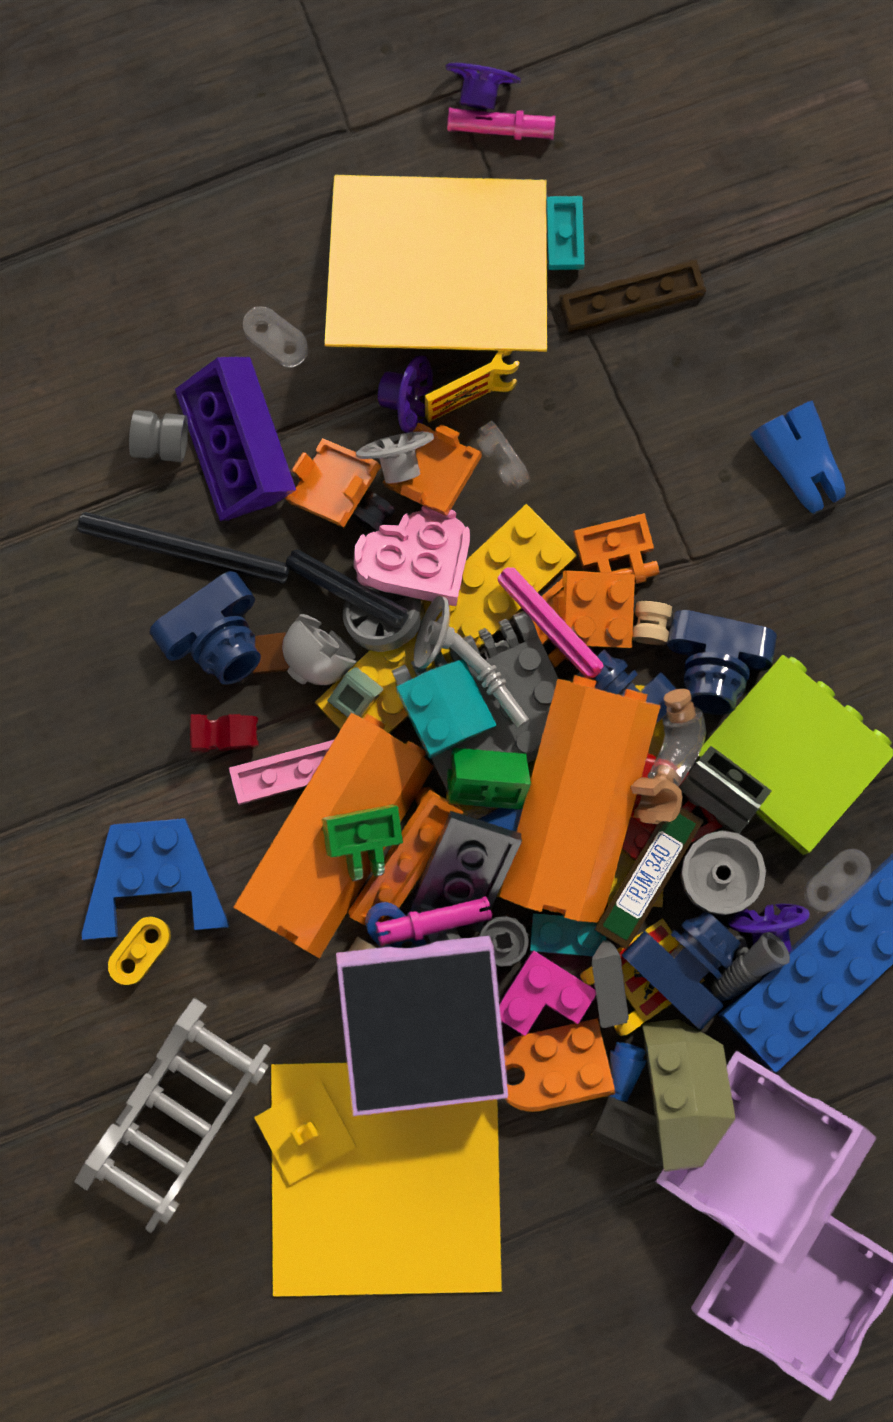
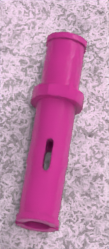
M449 108V132L461 131L514 136V140H521L522 137L553 140L555 116L524 115V111L517 110L516 114Z
M485 896L449 907L422 913L415 911L408 913V916L376 922L377 933L388 931L387 935L378 937L379 943L383 947L387 944L412 938L415 941L423 939L424 935L482 921H491V910L479 911L480 908L490 906L489 901Z

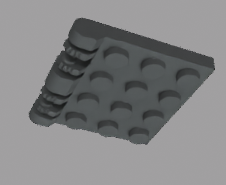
M521 611L513 615L512 618L523 643H518L517 637L507 619L499 622L500 631L510 649L504 652L497 653L493 637L486 628L478 631L489 657L486 661L491 666L495 665L497 667L495 672H500L502 674L500 679L507 681L505 684L506 688L529 718V721L517 728L495 696L487 693L488 687L484 688L482 686L484 681H478L477 677L479 674L467 664L497 726L453 748L526 754L528 763L535 761L537 758L558 676L542 645L532 619L525 611ZM472 636L464 637L463 639L481 656ZM451 647L448 648L453 662L462 659ZM440 651L433 660L436 668L447 665ZM414 661L411 662L416 676L427 672L426 669L416 667ZM406 665L391 671L397 686L412 679ZM453 748L431 758L448 796L447 769H452L451 753Z

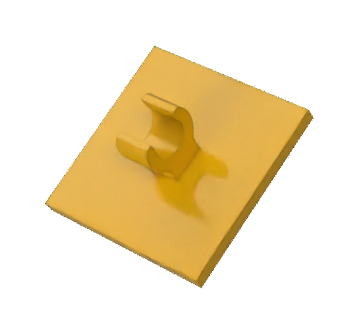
M322 1081L313 1084L254 1117L290 1185L357 1148Z

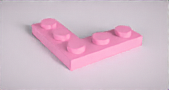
M334 740L230 767L229 771L238 804L241 805L305 788Z

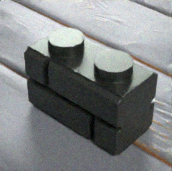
M712 746L702 755L679 787L686 794L689 802L696 806H702L716 817L721 826L733 829L739 834L772 791Z

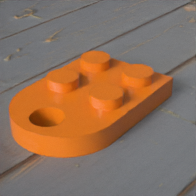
M598 1019L526 1034V1036L521 1035L512 1039L503 1047L506 1071L511 1068H518L525 1074L524 1080L520 1084H507L508 1098L504 1099L517 1109L537 1112L615 1094Z

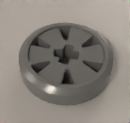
M367 587L406 608L409 614L408 620L402 628H395L345 601L343 621L347 631L358 645L376 652L394 650L409 642L419 631L425 613L422 599Z

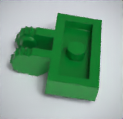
M394 804L322 818L326 854L331 858L346 855L347 869L352 881L363 878L360 852L369 850L370 869L375 877L381 876L385 873L383 847L403 843L399 809Z

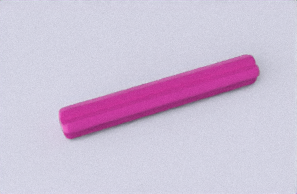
M505 568L497 578L498 583L586 678L590 679L598 676L604 668L600 659L515 568Z

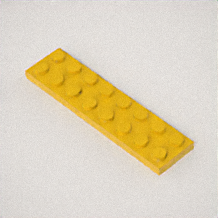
M525 504L466 560L456 606L449 605V627L454 628V632L458 633L462 638L471 635L479 650L483 644L478 631L486 628L493 637L500 630V621L504 619L510 621L513 615L522 610L518 603L498 583L497 578L507 567L515 568L539 594L576 559V553ZM423 600L425 613L432 601ZM442 611L438 614L435 622L442 616ZM418 632L409 642L397 649L385 652L370 650L350 669L352 670L354 667L359 668L383 688L382 693L361 718L364 719L366 714L375 717L386 725L383 730L389 734L408 717L396 692L397 683L391 671L406 665L411 678L417 677L411 662L414 661V649ZM441 648L440 651L447 664L452 663L453 660L448 649ZM434 661L425 668L426 671L436 668ZM343 677L315 701V704L340 730L348 717L327 700Z

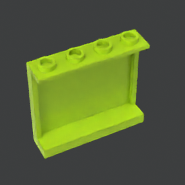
M782 655L691 758L698 762L707 749L712 746L772 790L756 811V814L804 855L812 851L893 757V749L890 747L892 742L887 736L876 729L872 732L862 723L863 717L858 711L849 705L843 707L833 698L835 693L829 686L821 681L816 683L806 675L807 669L800 661L794 657L788 659Z

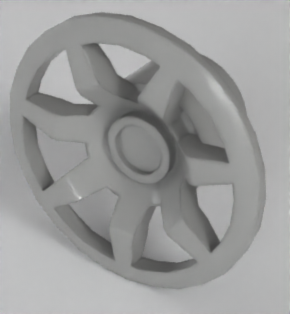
M419 431L386 437L363 446L356 452V457L359 459L379 458L386 483L406 481L421 474L415 449L431 442L434 439V435L430 432ZM399 440L398 444H393L394 441Z

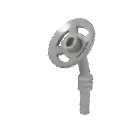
M442 596L436 597L428 607L417 634L414 649V663L416 667L425 669L437 657L441 648L448 649L451 647L479 674L477 677L478 681H484L482 686L484 688L488 687L487 693L495 696L515 726L519 728L529 721V718L506 688L505 684L507 681L500 679L502 674L495 672L497 670L495 665L491 666L458 633L454 632V628L449 627L450 610L448 600ZM442 611V616L435 622L438 614Z

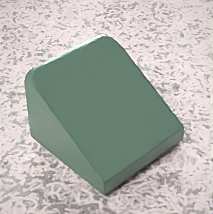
M354 667L345 674L327 701L346 717H349L350 713L362 717L382 693L383 688L359 668Z

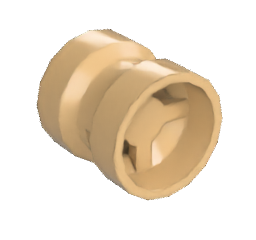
M653 601L636 602L635 615L638 621L637 625L633 627L632 640L650 645H666L669 636L666 624L671 619L672 606Z

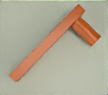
M424 787L418 792L415 797L418 808L402 830L403 843L392 845L384 857L385 873L376 877L372 875L349 909L350 918L366 926V914L374 905L389 902L399 908L424 872L450 811L463 814L459 806L449 804L447 799L438 795L430 787ZM382 916L378 919V922L388 921L390 917Z

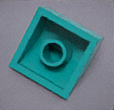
M463 659L427 671L396 686V692L429 759L497 726Z

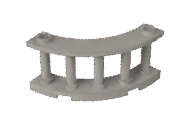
M195 998L174 1025L156 1057L158 1058L154 1065L143 1076L126 1102L128 1105L115 1124L112 1123L74 1181L88 1190L96 1178L100 1181H103L105 1178L153 1210L155 1213L145 1228L151 1233L160 1220L167 1224L179 1203L174 1201L177 1193L199 1162L248 1084L252 1082L257 1085L269 1066L263 1062L271 1049L264 1044L256 1058L252 1060L205 1029V1023L199 1019L207 1006ZM187 1040L191 1043L194 1040L245 1073L235 1090L185 1057L187 1053L181 1049ZM168 1070L173 1073L176 1070L226 1102L213 1125H210L162 1093L164 1089L158 1085ZM145 1105L149 1108L155 1106L203 1138L188 1163L138 1130L139 1126L134 1122ZM120 1143L126 1146L130 1143L179 1176L165 1198H162L114 1166L115 1161L110 1157Z

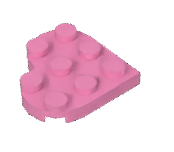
M422 506L421 511L413 512L409 516L405 514L398 526L382 525L379 527V531L369 533L366 537L364 534L360 536L354 550V568L357 572V580L363 586L373 587L383 592L432 602L436 597L442 596L447 598L449 605L456 606L470 543V529L468 526L465 528L464 524L456 518L457 513L454 510H450L448 515L444 516L426 506Z

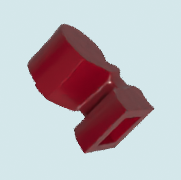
M191 714L190 753L208 752L211 749L225 751L258 748V717L228 714L219 717L217 720H209L207 715Z

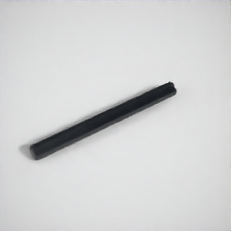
M83 512L78 520L77 530L83 534L279 584H285L289 576L290 566L284 562L88 512Z

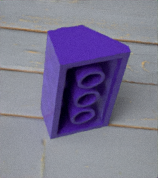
M217 357L175 388L183 415H187L188 429L220 521H227L274 505L296 491L250 357Z

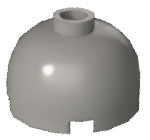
M304 614L299 615L283 640V656L290 666L288 673L301 684H305L307 681L315 685L335 683L356 663L354 660L356 657L355 653L334 631L331 630L328 634L318 629L322 623Z

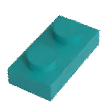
M582 196L547 197L548 270L584 269Z
M533 913L530 951L593 957L602 941L606 940V937L594 930L597 925L595 922L576 921L564 916Z

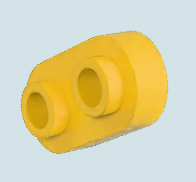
M145 917L133 926L109 959L108 971L114 981L123 985H133L144 978L170 942V929L163 920L156 917ZM150 929H155L158 932V939L154 943H149L146 940V933ZM127 959H132L135 962V969L132 973L128 974L123 970V963Z

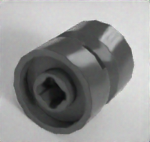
M135 410L132 415L129 434L130 456L148 459L153 458L158 453L163 461L183 462L188 440L187 415L166 413L160 420L158 415L152 411Z
M497 917L489 921L481 930L479 937L489 936L493 944L495 966H510L520 961L526 954L528 934L524 926L516 919Z

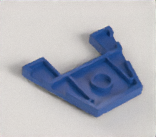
M185 818L110 825L82 931V940L118 937L116 898L192 892L194 930L229 927L227 916L224 913L215 887L211 882L198 846Z

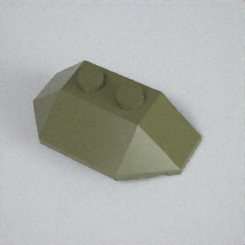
M680 1019L643 1023L642 1031L663 1170L667 1172L701 1168L735 1122V1112L723 1045Z

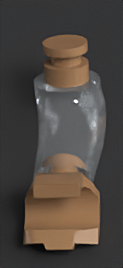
M676 689L664 696L667 714L663 717L665 731L663 745L648 774V778L641 777L631 785L634 794H641L640 804L635 809L633 816L641 818V822L659 824L662 821L671 822L676 819L682 806V792L679 785L692 768L702 749L706 736L705 719L702 710L694 707L693 702L690 701L692 699L691 693L687 689Z

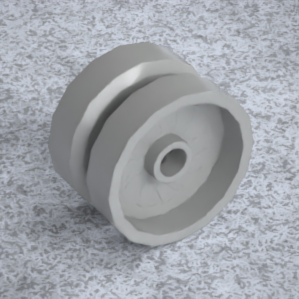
M727 831L706 834L696 841L683 858L680 871L683 891L691 903L703 911L706 910L710 914L721 916L742 911L755 902L764 888L766 875L763 856L754 843L739 833ZM721 866L722 869L728 868L730 870V876L727 877V880H720L717 877L716 870L718 867Z

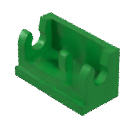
M453 748L451 753L452 769H447L449 804L522 810L531 786L526 754Z

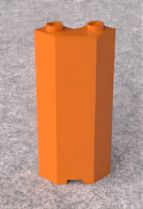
M574 675L573 682L557 679L530 780L531 786L525 799L517 832L521 833L522 842L503 881L499 897L529 909L542 912L543 908L564 914V917L568 919L598 923L606 909L637 795L632 792L631 785L642 776L660 705L646 702L648 694L626 689L624 695L596 689L595 680Z
M350 713L234 905V908L318 958L321 957L371 873L368 857L369 850L360 852L363 878L357 881H352L349 877L346 855L332 858L327 856L322 818L394 804L398 806L401 823L434 767L424 757L426 755L424 749L410 741L404 744L383 729L386 725L369 714H366L363 719Z

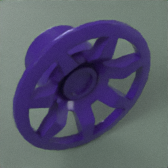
M448 63L445 65L446 70L464 77L460 104L475 109L494 111L499 84H519L521 82V78L517 75L491 67L468 63Z
M418 355L409 363L404 374L387 371L381 378L378 388L379 405L384 408L398 410L399 424L404 433L413 432L418 422L422 424L424 420H417L416 413L418 416L425 417V405L419 401V397L431 393L433 389V372L429 359L426 356ZM427 378V385L420 386V383Z
M781 903L775 904L781 910L779 915L774 914L773 905H767L765 907V916L760 917L756 911L745 909L730 916L727 923L735 931L751 933L753 945L763 933H773L784 943L788 952H790L789 928L806 922L810 914L809 910L802 906Z

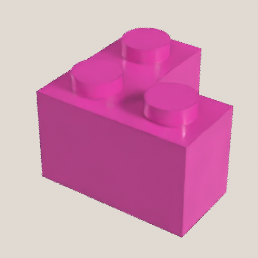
M533 950L499 1002L500 1018L502 1022L526 1036L544 1005H547L573 1023L578 1024L596 996V990Z

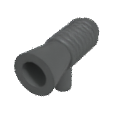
M770 932L763 933L750 950L743 935L734 936L741 943L734 951L736 960L732 962L728 969L724 968L720 971L723 975L720 980L714 976L713 982L710 984L711 992L718 1000L724 1002L727 999H735L759 981L762 975L789 963V952L776 935Z

